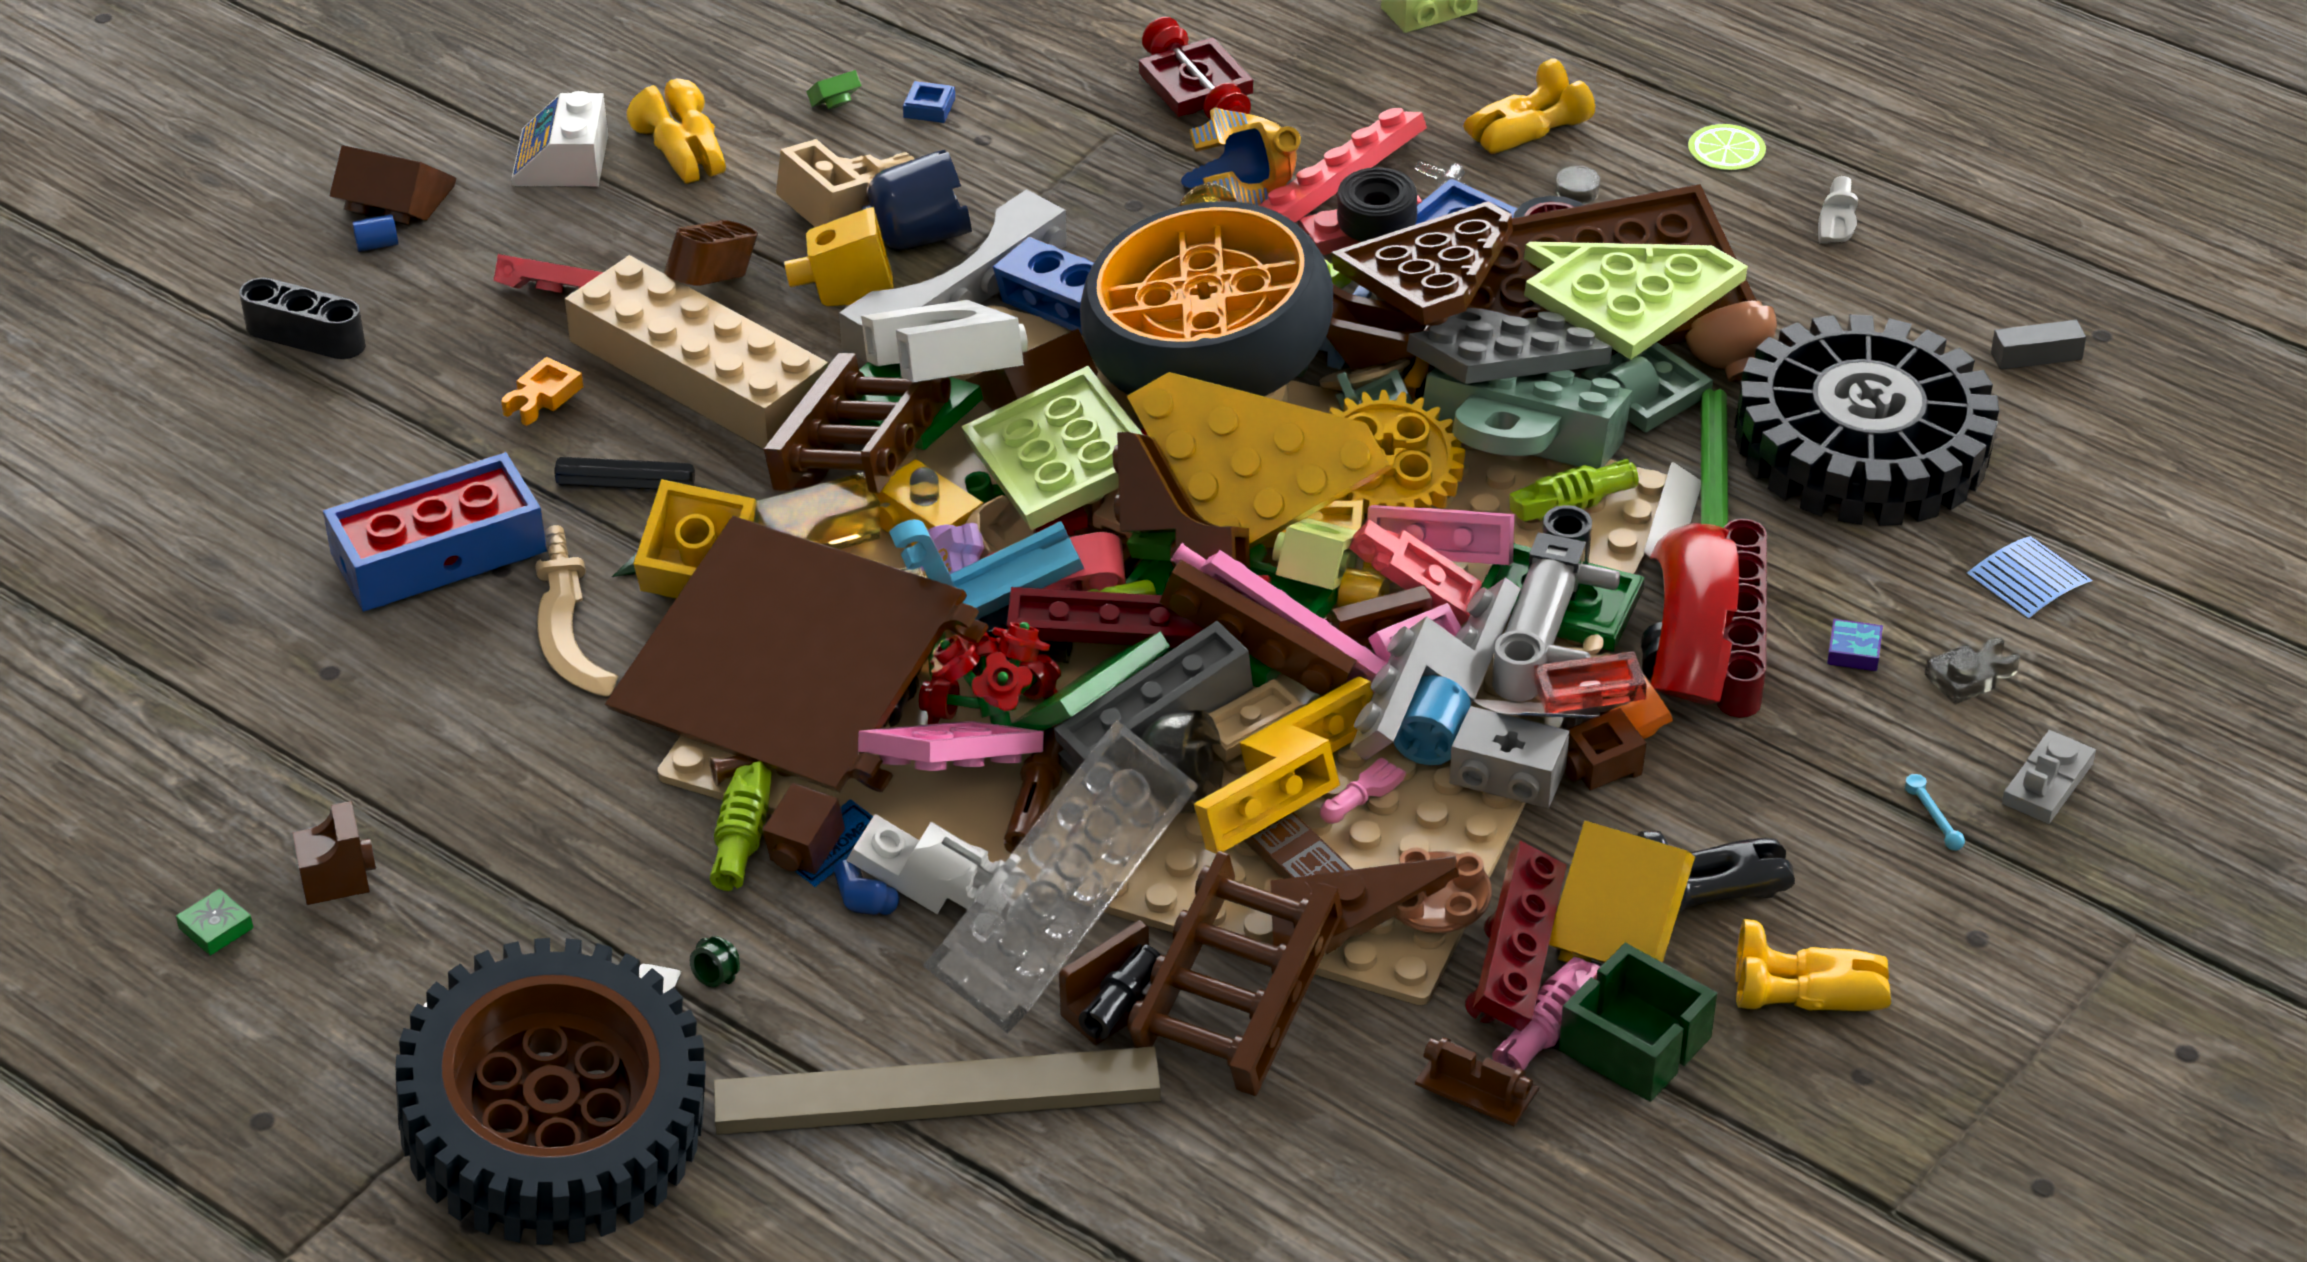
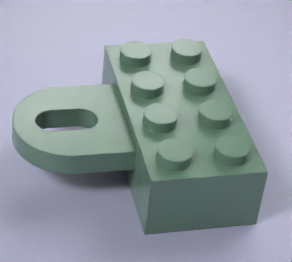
M1435 367L1426 378L1423 410L1427 412L1437 406L1441 408L1439 421L1452 419L1453 435L1460 442L1477 450L1507 456L1533 455L1574 466L1587 465L1593 468H1600L1607 464L1624 443L1633 390L1620 388V384L1611 379L1595 378L1591 381L1574 377L1575 374L1570 370L1464 384Z

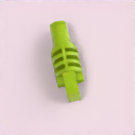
M1623 459L1600 468L1582 465L1575 469L1572 468L1552 474L1551 476L1542 477L1536 480L1534 484L1510 493L1509 507L1511 512L1515 513L1522 521L1533 519L1543 521L1545 514L1554 507L1569 505L1581 509L1597 506L1602 498L1609 494L1636 488L1639 481L1638 472L1632 462L1629 463L1628 459Z
M761 761L737 768L723 796L720 815L718 816L717 826L714 831V841L718 851L710 873L712 885L723 891H732L734 886L738 889L743 885L748 857L760 845L762 829L764 828L766 814L769 809L772 775L771 771Z

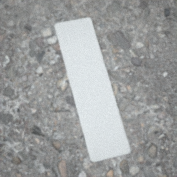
M1674 462L1670 465L1644 549V553L1649 557L1656 543L1670 530L1690 524L1701 489V480Z

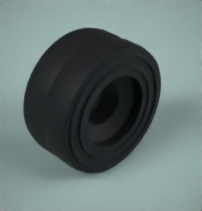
M1366 168L1351 173L1343 179L1337 191V220L1341 230L1349 237L1364 242L1415 225L1417 220V190L1415 184L1407 175L1389 168Z

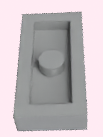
M2048 730L2028 757L2026 763L2005 789L2002 804L2050 824L2093 765L2096 749Z

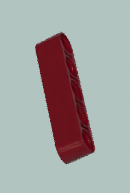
M1735 519L1724 526V528L1729 530L1727 539L1733 540L1737 547L1739 592L1737 610L1731 623L1724 630L1723 638L1732 643L1721 699L1717 706L1725 714L1737 718L1752 716L1760 710L1766 673L1767 533L1760 523L1750 519Z

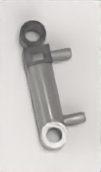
M1569 505L1557 506L1545 514L1543 533H1537L1529 553L1528 573L1504 634L1500 635L1495 641L1492 686L1499 696L1507 700L1521 702L1536 697L1542 690L1543 671L1546 664L1586 672L1589 669L1591 661L1589 652L1553 644L1569 601H1575L1580 585L1585 584L1616 590L1620 582V573L1616 570L1588 565L1592 518L1589 513L1579 507Z

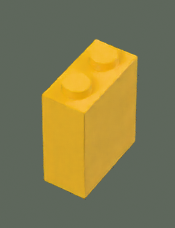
M1584 820L1557 908L1549 946L1561 950L1558 960L1568 963L1573 957H1577L1589 963L1592 960L1605 963L1626 942L1663 963L1695 856L1684 849Z

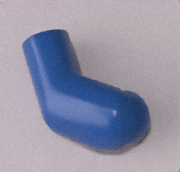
M843 860L835 866L834 874L842 901L850 911L869 915L878 913L889 915L896 910L899 903V895L895 888L886 886L885 882L863 878L861 869L847 860Z

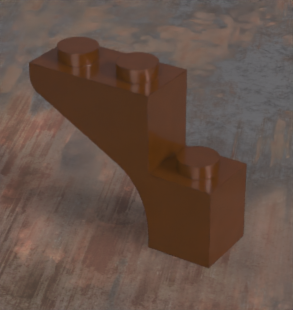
M1333 284V313L1326 337L1352 370L1379 364L1383 366L1394 360L1402 358L1410 360L1416 357L1407 351L1409 333L1429 331L1431 326L1421 324L1388 302L1353 295Z
M1118 432V445L1113 450V466L1119 478V494L1116 495L1114 500V514L1117 522L1120 523V532L1137 534L1175 532L1176 540L1171 545V558L1179 546L1184 543L1186 547L1206 560L1221 550L1250 570L1249 528L1235 526L1220 527L1205 520L1192 506L1156 440L1149 435ZM1171 562L1173 568H1175L1177 564L1174 563V562Z

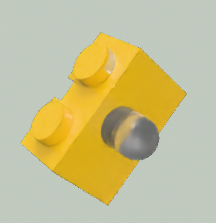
M916 459L896 471L880 493H874L876 523L886 532H890L896 525L908 520L922 521L927 530L945 524L956 527L966 524L970 515L983 504L982 501ZM912 542L911 545L914 546L918 542Z

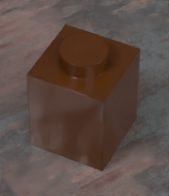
M792 783L762 830L771 861H774L779 867L788 871L799 869L816 875L844 832L845 825L838 798Z

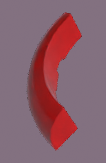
M1691 523L1670 530L1656 543L1649 558L1659 561L1664 576L1663 620L1650 684L1658 692L1699 704L1710 705L1720 702L1731 654L1732 643L1723 638L1724 630L1731 623L1738 606V552L1736 543L1733 540L1727 539L1728 529L1713 524Z

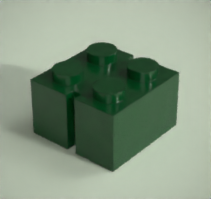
M1625 942L1597 970V978L1590 977L1563 1005L1559 1051L1651 1102L1678 1074L1679 1064L1685 1066L1712 1037L1717 992Z

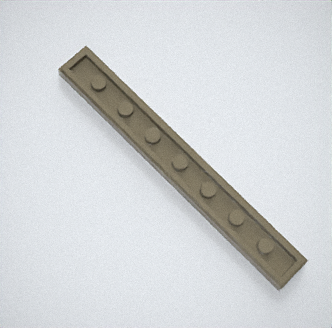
M1155 1047L714 1080L716 1135L1161 1101Z

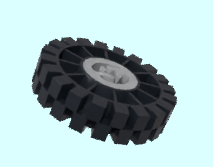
M1850 314L1847 331L1842 330L1834 315L1812 318L1810 332L1797 322L1781 329L1778 341L1768 337L1756 348L1755 358L1749 357L1742 375L1734 428H1736L1735 441L1739 454H1747L1745 465L1756 479L1770 476L1768 484L1770 491L1786 501L1803 490L1800 509L1822 517L1832 502L1840 504L1838 521L1862 525L1865 508H1873L1879 526L1902 525L1905 509H1907L1915 520L1920 522L1937 517L1941 504L1952 510L1965 502L1968 491H1976L1983 481L1986 468L1989 465L1998 425L1999 405L1997 395H1991L1993 384L1984 370L1973 371L1975 360L1960 347L1944 354L1946 338L1926 330L1914 342L1910 341L1909 336L1912 326L1910 323L1889 318L1884 332L1879 333L1875 332L1873 316Z

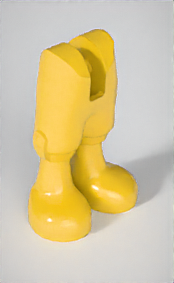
M1551 58L1538 67L1536 73L1537 88L1528 96L1513 94L1491 103L1469 116L1464 122L1463 127L1465 132L1474 140L1480 142L1481 146L1490 154H1496L1532 140L1540 139L1551 128L1562 125H1577L1591 119L1595 113V100L1591 90L1584 82L1579 80L1569 85L1564 66L1557 59Z
M673 79L667 82L665 86V101L673 118L670 117L662 94L654 85L646 87L632 99L626 113L631 128L642 134L654 133V145L663 152L673 170L685 184L699 181L698 164H702L710 177L726 171L725 160L714 134L715 126L707 116L701 113L705 100L703 94L694 83L683 79Z
M1750 919L1742 921L1735 980L1738 982L1736 992L1738 1008L1758 1009L1768 1004L1794 1003L1795 1006L1809 1011H1875L1890 1006L1888 959L1885 956L1853 949L1818 947L1800 950L1795 955L1777 952L1768 946L1765 930L1760 922Z

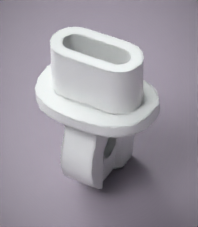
M1839 176L1833 180L1830 194L1826 197L1819 216V243L1846 242L1854 233L1857 225L1854 212L1858 205V198L1854 193H1851V179L1849 177Z

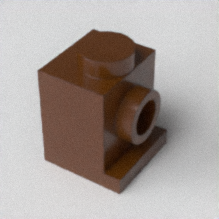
M1621 708L1567 729L1569 730V743L1565 772L1572 781L1582 779L1591 791L1629 774L1633 778L1642 775L1647 743Z

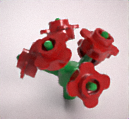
M1010 622L1008 630L995 627L992 634L1000 637L993 638L985 632L979 643L969 642L962 637L959 638L957 635L943 640L934 649V657L930 661L934 667L931 670L932 680L924 681L919 692V708L922 711H927L928 725L938 724L940 719H953L958 706L980 709L981 717L989 716L991 724L1008 726L1012 723L1009 711L1016 710L1018 698L1021 694L1032 700H1038L1041 697L1046 700L1058 692L1056 682L1061 677L1059 666L1050 657L1044 654L1038 655L1039 650L1049 651L1050 644L1039 640V630L1029 626L1027 622H1022L1021 624ZM963 677L977 698L961 696L957 679Z

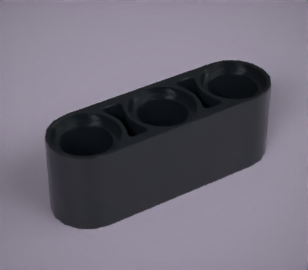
M271 278L252 279L243 284L239 290L246 330L253 337L335 359L353 358L362 353L366 347L360 308L351 299Z

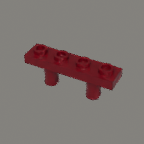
M1522 841L1510 852L1497 910L1484 923V931L1490 939L1479 985L1465 1000L1466 1010L1473 1018L1476 1019L1481 1012H1484L1480 1022L1491 1023L1497 1019L1519 1031H1522L1533 1017L1567 866L1565 863Z

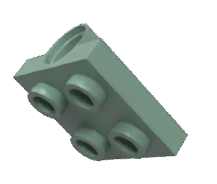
M1657 342L1632 360L1620 353H1616L1611 356L1610 364L1593 366L1581 373L1582 379L1591 381L1595 378L1611 379L1618 382L1620 388L1633 390L1628 421L1645 433L1701 401L1702 393L1708 388L1712 389L1713 379Z

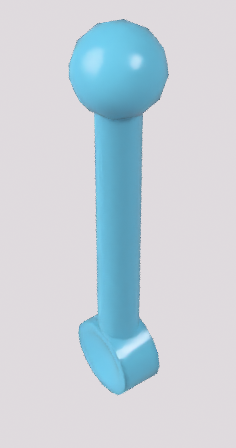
M1919 774L1909 775L1906 778L1905 790L1912 795H1917L1945 835V846L1952 851L1962 849L1965 844L1964 835L1959 831L1953 830L1925 790L1926 778Z

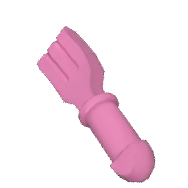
M1382 757L1377 759L1369 768L1359 774L1358 781L1350 782L1345 790L1331 800L1328 798L1320 808L1321 818L1329 824L1340 822L1344 815L1356 806L1364 805L1369 796L1381 797L1391 792L1404 780L1406 772L1397 768L1392 763H1388Z

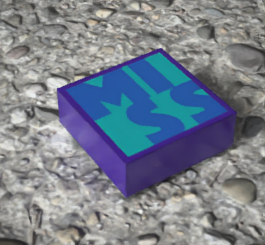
M1833 619L1827 664L1877 671L1883 625Z

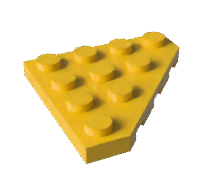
M1171 372L1164 374L1127 396L1147 435L1153 437L1158 443L1196 512L1208 522L1220 527L1235 526L1249 528L1250 549L1285 530L1287 526L1301 521L1392 469L1372 432L1364 422Z

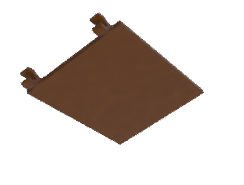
M732 516L605 705L609 710L730 754L742 756L752 762L761 761L766 767L840 793L850 778L856 779L874 791L883 792L892 779L893 774L879 768L883 762L880 757L869 752H858L859 731L881 729L945 630H951L969 642L979 643L989 626L984 622L975 620L979 613L977 608L963 603L967 597L963 589Z

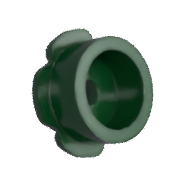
M711 936L709 939L702 938L690 955V967L697 980L705 986L717 987L723 982L731 984L735 981V974L740 971L739 954L732 943L719 936Z

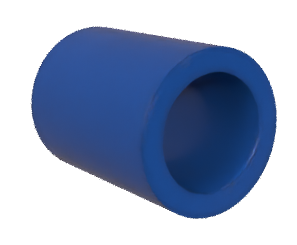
M392 214L352 221L358 252L398 245V237Z

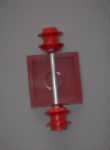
M1167 16L1155 19L1146 27L1142 35V45L1152 56L1139 59V74L1178 117L1194 114L1203 109L1205 115L1211 119L1210 110L1213 108L1250 114L1251 102L1247 95L1253 94V79L1214 37L1188 44L1187 32L1179 27L1175 19Z

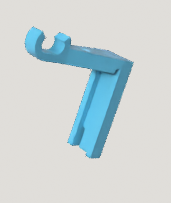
M908 520L896 525L889 532L896 548H905L912 542H918L912 547L905 548L901 553L907 569H916L922 566L929 579L963 589L967 594L963 603L971 605L979 611L975 620L1009 605L1011 587L1042 589L1084 569L1062 521L952 574L949 573L922 521Z

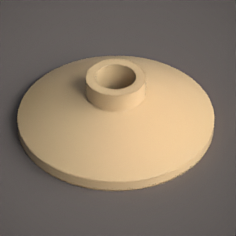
M1406 358L1388 362L1383 366L1379 364L1355 370L1346 368L1329 374L1319 381L1323 388L1343 391L1337 375L1346 372L1356 390L1386 376L1395 369L1401 373L1411 362Z

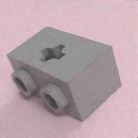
M1470 706L1452 745L1450 784L1549 809L1566 770L1569 730Z

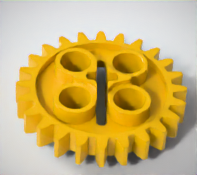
M1381 390L1379 400L1375 401L1372 400L1367 392H1362L1361 404L1357 405L1347 397L1344 399L1343 411L1331 407L1329 414L1366 423L1392 468L1336 501H1363L1364 513L1367 514L1368 507L1371 505L1432 508L1433 505L1440 509L1446 508L1447 496H1456L1458 482H1462L1464 472L1465 449L1460 448L1461 442L1452 433L1453 420L1445 419L1439 421L1441 408L1438 406L1427 412L1423 410L1424 398L1422 397L1413 404L1406 403L1405 392H1401L1396 401L1389 400L1386 390Z

